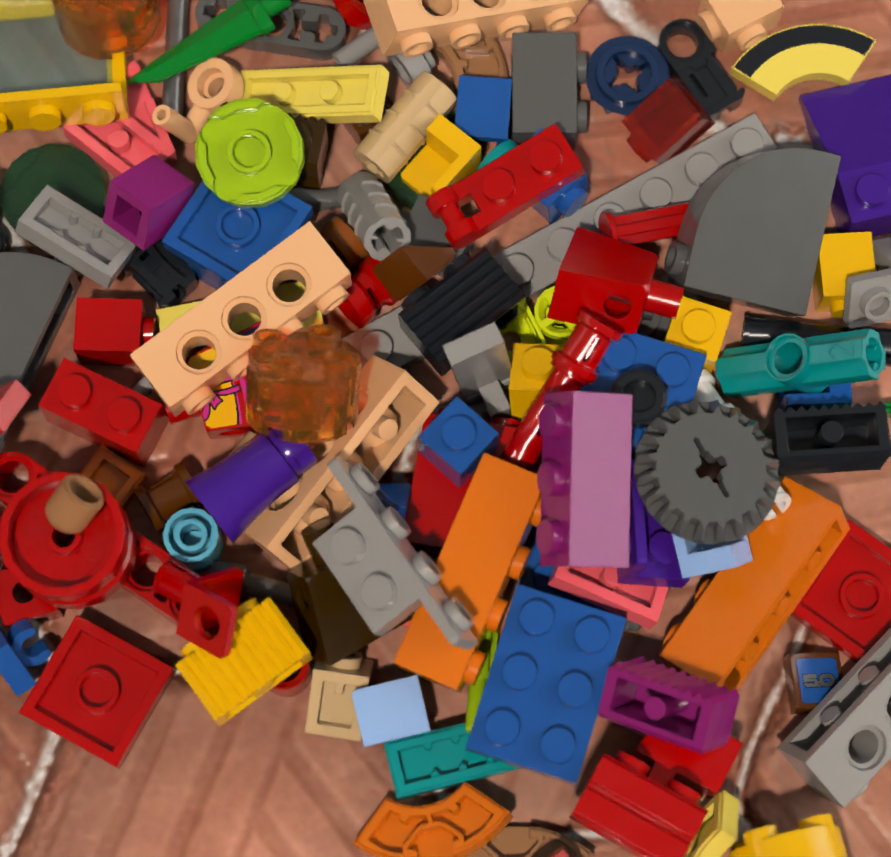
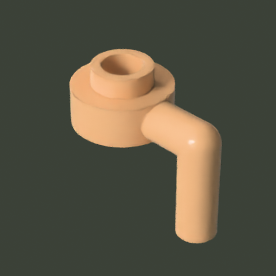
M219 58L209 59L199 64L190 75L188 95L194 104L186 118L167 105H159L153 111V122L186 143H193L197 140L199 132L202 131L203 126L207 123L208 117L221 104L226 101L229 103L236 99H241L244 91L243 77L236 68Z

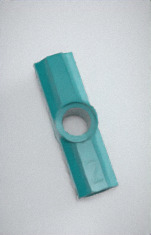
M870 328L806 338L793 333H785L777 336L770 343L724 349L723 355L716 361V378L721 384L723 394L730 398L793 390L802 393H820L832 385L878 380L881 371L885 370L886 351L881 344L879 333ZM801 359H802V363H801V365L799 366V368L797 369V366H798L799 362H800Z

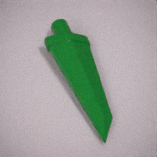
M238 0L129 79L127 84L160 83L263 34L266 35L276 29L270 18L289 8L292 4L290 0Z

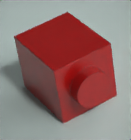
M77 297L73 351L80 364L136 366L130 354L157 335L156 317H149L143 299Z

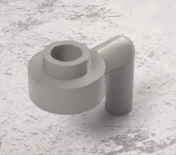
M373 27L332 53L337 66H352L379 47ZM430 51L411 58L404 57L403 54L387 56L395 73L407 88L422 71L432 74L431 69L436 66Z

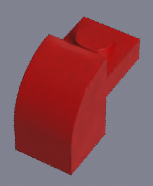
M647 735L637 746L632 756L650 766L651 768L645 776L664 787L667 786L670 779H674L712 799L718 794L743 743L730 736L726 746L722 745L721 748H713L708 753L700 754Z

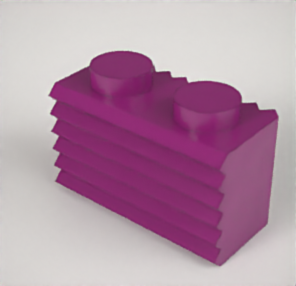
M643 656L614 664L608 668L598 715L604 719L703 754L704 752L708 753L709 750L712 751L713 748L717 749L718 747L721 748L722 745L726 746L740 695L737 689L729 691L726 685L718 687L716 682L707 683L705 678L697 680L695 674L687 676L685 671L677 673L674 667L667 669L664 664L656 665L654 660L646 662Z

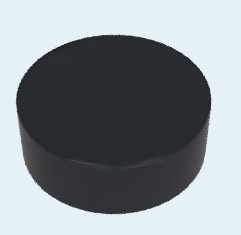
M634 369L621 374L615 380L610 392L632 395L633 429L647 428L658 417H661L667 403V391L661 379L654 373L643 369Z

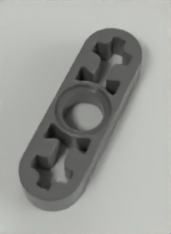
M199 0L195 10L198 28L212 20L210 16H216L219 9H227L238 0ZM290 1L292 6L277 14L286 21V27L281 34L275 37L261 35L237 46V48L326 61L333 59L332 53L346 45V25L341 14L330 7ZM295 19L301 20L300 40H294L296 33ZM321 25H329L332 34L327 35L325 43L316 42L315 33H313L318 32Z

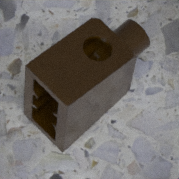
M323 519L308 525L301 531L311 558L291 568L287 572V580L303 643L310 651L313 659L331 666L381 636L373 634L313 545L315 540L334 526L332 519ZM415 611L412 614H410L407 618H405L401 623H399L396 627H394L392 630L410 621Z

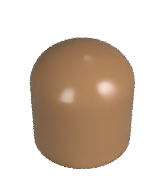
M68 475L48 499L45 506L46 517L49 523L58 531L66 534H76L87 527L103 506L104 498L101 490L92 480L81 475Z

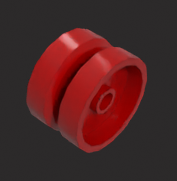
M54 472L32 479L12 496L0 519V551L6 568L36 598L56 608L84 609L106 601L124 585L135 563L137 540L131 520L103 484L87 477L101 490L104 504L83 531L74 534L75 539L73 543L66 547L63 539L70 534L58 531L49 523L45 513V506L48 499L66 476L73 474L87 476L81 473Z

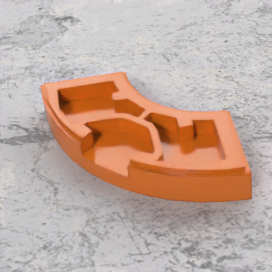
M464 781L450 796L429 805H404L386 797L353 844L357 849L371 857H466L493 840L508 825L513 816L510 811Z

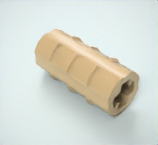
M422 71L407 89H403V94L392 107L386 109V114L382 117V121L378 122L373 129H369V134L354 150L355 158L379 180L390 183L403 166L408 165V160L420 146L425 145L426 128L439 114L446 117L457 104L456 96L434 75Z

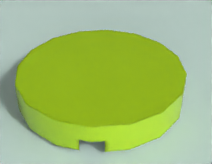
M251 98L231 101L217 108L208 117V121L203 126L202 131L199 132L195 143L196 167L206 187L220 200L242 209L264 208L283 199L298 183L305 163L304 141L294 120L286 112L277 106L271 105L270 102Z

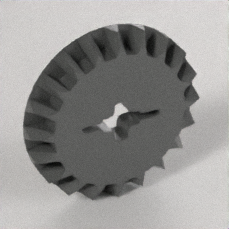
M697 399L678 406L674 404L647 427L635 453V483L645 508L666 530L682 539L695 543H728L752 532L764 521L775 505L774 501L781 484L778 480L779 460L775 458L773 453L772 439L764 436L759 429L758 421L750 420L741 414L740 407L729 408L721 405L719 400L698 402ZM700 457H704L709 464L716 461L720 464L722 470L716 475L718 484L714 483L709 476L699 478L696 474V470L702 464Z

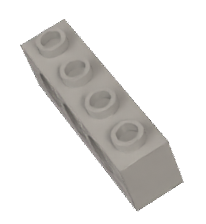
M891 627L777 747L815 793L842 808H845L851 800L859 797L868 787L869 781L891 759V701L888 704V700L891 697ZM854 736V740L852 744L849 746L850 740Z

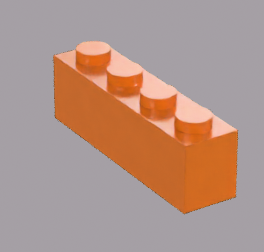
M483 453L435 564L442 574V579L437 583L448 599L451 597L458 599L472 616L474 625L469 629L477 639L478 644L471 650L451 645L424 605H422L415 611L393 661L397 667L461 694L465 683L473 686L476 684L487 658L486 653L479 651L488 630L497 633L501 627L510 603L502 599L510 577L518 581L521 579L532 549L524 546L532 526L538 527L541 522V493L537 483L538 474Z
M785 476L780 486L791 497L792 502L790 506L782 513L775 504L772 509L778 517L763 521L756 529L747 534L753 561L736 568L718 571L713 579H707L700 586L694 599V607L682 624L677 623L674 625L664 639L663 651L659 656L667 669L674 667L677 673L685 671L687 676L695 674L697 680L705 678L707 683L716 682L718 687L726 685L729 691L734 689L738 691L850 530L841 506Z

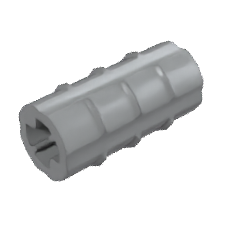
M356 172L341 182L337 191V200L341 206V212L347 216L348 223L354 229V234L360 239L364 248L373 259L382 261L399 247L409 246L411 231L406 224L407 221L402 218L399 208L394 205L392 197L387 194L382 183L379 182L374 174Z

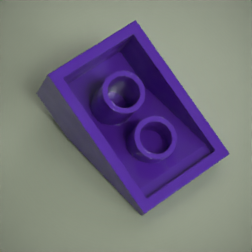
M891 75L800 95L799 102L813 149L841 156L830 204L838 233L871 231L872 237L891 233Z

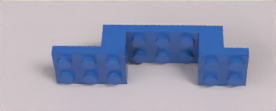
M623 333L619 342L613 341L597 366L595 371L598 377L595 382H591L589 386L583 385L580 391L610 393L615 380L621 374L634 369H643L654 373L665 385L667 391L665 412L674 404L678 406L694 399L707 355L637 333ZM632 428L631 459H635L638 443L647 428ZM535 532L530 547L532 552L520 582L516 586L465 750L576 786L597 719L608 668L613 666L627 618L615 615L549 586L548 582L554 566H540V551L537 547Z

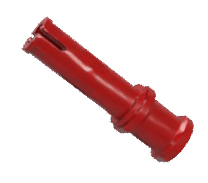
M580 308L577 312L576 317L579 322L562 350L555 349L551 355L552 361L550 363L554 368L500 455L502 460L528 471L532 470V467L542 453L543 436L539 429V414L543 407V395L546 393L580 391L583 385L589 386L591 382L594 383L598 377L595 370L611 343L621 340L622 332L584 309Z

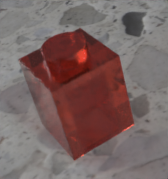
M670 78L621 121L631 133L626 141L633 151L646 163L653 159L654 162L661 164L684 152L715 124L682 83Z

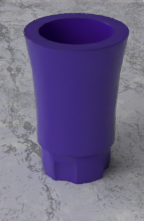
M285 419L267 432L266 436L262 432L259 433L243 447L209 469L189 478L185 483L232 543H234L263 511L299 482L297 476L313 467L318 460L296 430Z

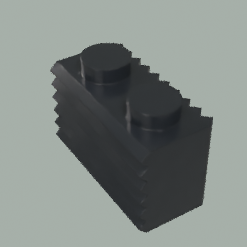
M485 248L473 257L468 252L458 256L445 269L444 275L446 277L430 290L426 285L418 287L401 304L403 310L398 313L400 328L440 376L446 375L451 370L442 347L443 345L493 322L496 323L500 332L526 312V296L524 292Z
M881 401L876 406L868 402L865 407L857 402L853 408L846 403L842 409L836 404L831 409L823 405L819 410L812 405L808 411L802 406L797 411L789 407L786 412L778 408L765 428V437L772 439V450L775 458L779 460L778 476L881 470L887 459L891 457L887 408Z

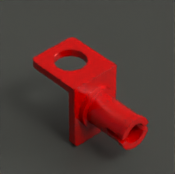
M171 560V564L165 562L155 574L153 588L158 594L180 604L176 634L219 659L230 655L244 571L238 567H232L200 577L174 560ZM219 625V632L215 638L210 637L204 631Z

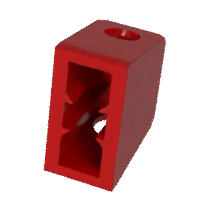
M577 227L558 271L547 318L577 324L579 320L576 314L581 308L604 320L622 333L635 334L638 331L644 311L676 320L684 287L653 279L659 259L655 253L588 229Z

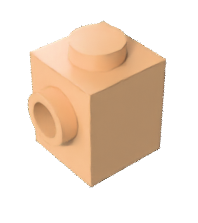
M700 0L696 22L710 41H715L723 55L738 47L741 51H746L760 40L766 38L767 32L777 27L784 5L781 0Z

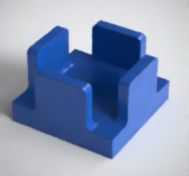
M202 181L163 238L162 244L166 250L185 260L188 267L194 271L197 279L217 290L308 223L313 216V207L288 193L283 199L264 208L242 209L220 200Z

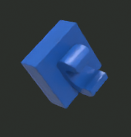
M28 618L14 623L9 629L7 636L0 627V673L17 697L36 685L27 666L40 665L51 655L43 639L31 647H22L26 639L37 633Z

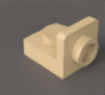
M357 651L331 666L316 660L313 668L305 733L361 741L352 692L356 689L369 687L373 660L362 658V654Z

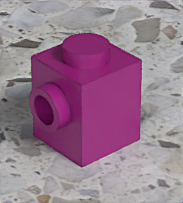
M152 155L110 180L103 222L144 251L165 237L192 197L195 183L156 155Z

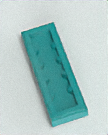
M465 723L384 743L397 800L460 785L464 781L468 783L522 768L466 751L465 748L470 734L465 730Z

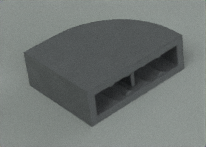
M783 148L748 155L724 166L702 185L687 207L679 228L677 240L671 243L665 257L664 268L665 272L669 273L667 283L684 287L685 292L782 316H805L841 156L809 148Z
M0 252V386L17 379L30 392L81 285L72 267L40 255L23 252ZM19 411V413L17 414V416L14 418V420L12 421V423L9 425L10 427H13V426H14V424H15V422H16V420H17V418H18V416H19V414H20V411Z

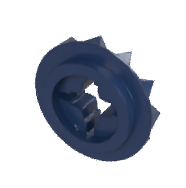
M632 36L610 39L598 46L587 62L586 85L590 99L603 107L607 115L616 113L630 119L636 114L644 112L649 114L654 106L665 97L669 85L668 64L661 52L646 40ZM617 65L620 69L623 68L627 74L641 71V74L636 77L635 82L637 92L634 89H630L626 84L612 87V84L617 81L618 77Z

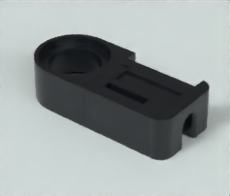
M677 19L669 22L660 33L657 49L668 64L669 76L699 119L704 124H712L720 119L721 113L725 109L732 112L740 107L745 89L743 87L736 91V84L715 57L717 49L703 29L695 22L687 19ZM685 35L694 41L696 51L686 58L676 57L670 53L666 43L673 36Z
M162 239L144 251L137 247L136 253L121 271L127 278L132 275V278L158 303L160 309L179 305L198 286L194 271L180 257L166 250L163 247Z

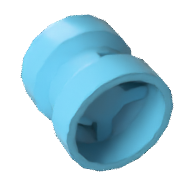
M197 508L181 509L173 514L165 524L163 539L168 552L194 572L207 571L211 568L213 560L219 561L222 557L224 549L223 536L213 517L204 510Z

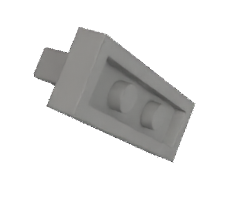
M493 322L443 345L442 347L466 405L471 406L479 401H483L491 420L496 417L507 418L511 416L510 404L503 390L509 388L510 369L512 367L504 340L496 323Z

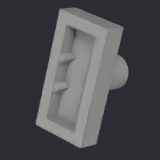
M46 185L19 218L15 233L54 256L55 261L72 267L77 277L83 274L106 289L111 286L131 260L138 247L105 224L102 218Z

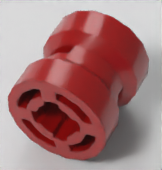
M370 255L358 264L357 272L351 276L352 286L346 289L349 296L338 306L346 318L358 328H364L376 318V311L383 305L392 306L399 301V299L396 301L393 299L374 274L373 268L381 261L373 259Z

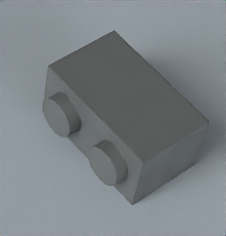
M512 32L511 139L518 145L531 138L540 128L545 130L556 123L572 150L575 151L577 133H586L587 102L577 101V84H586L587 61L586 52H576V33Z

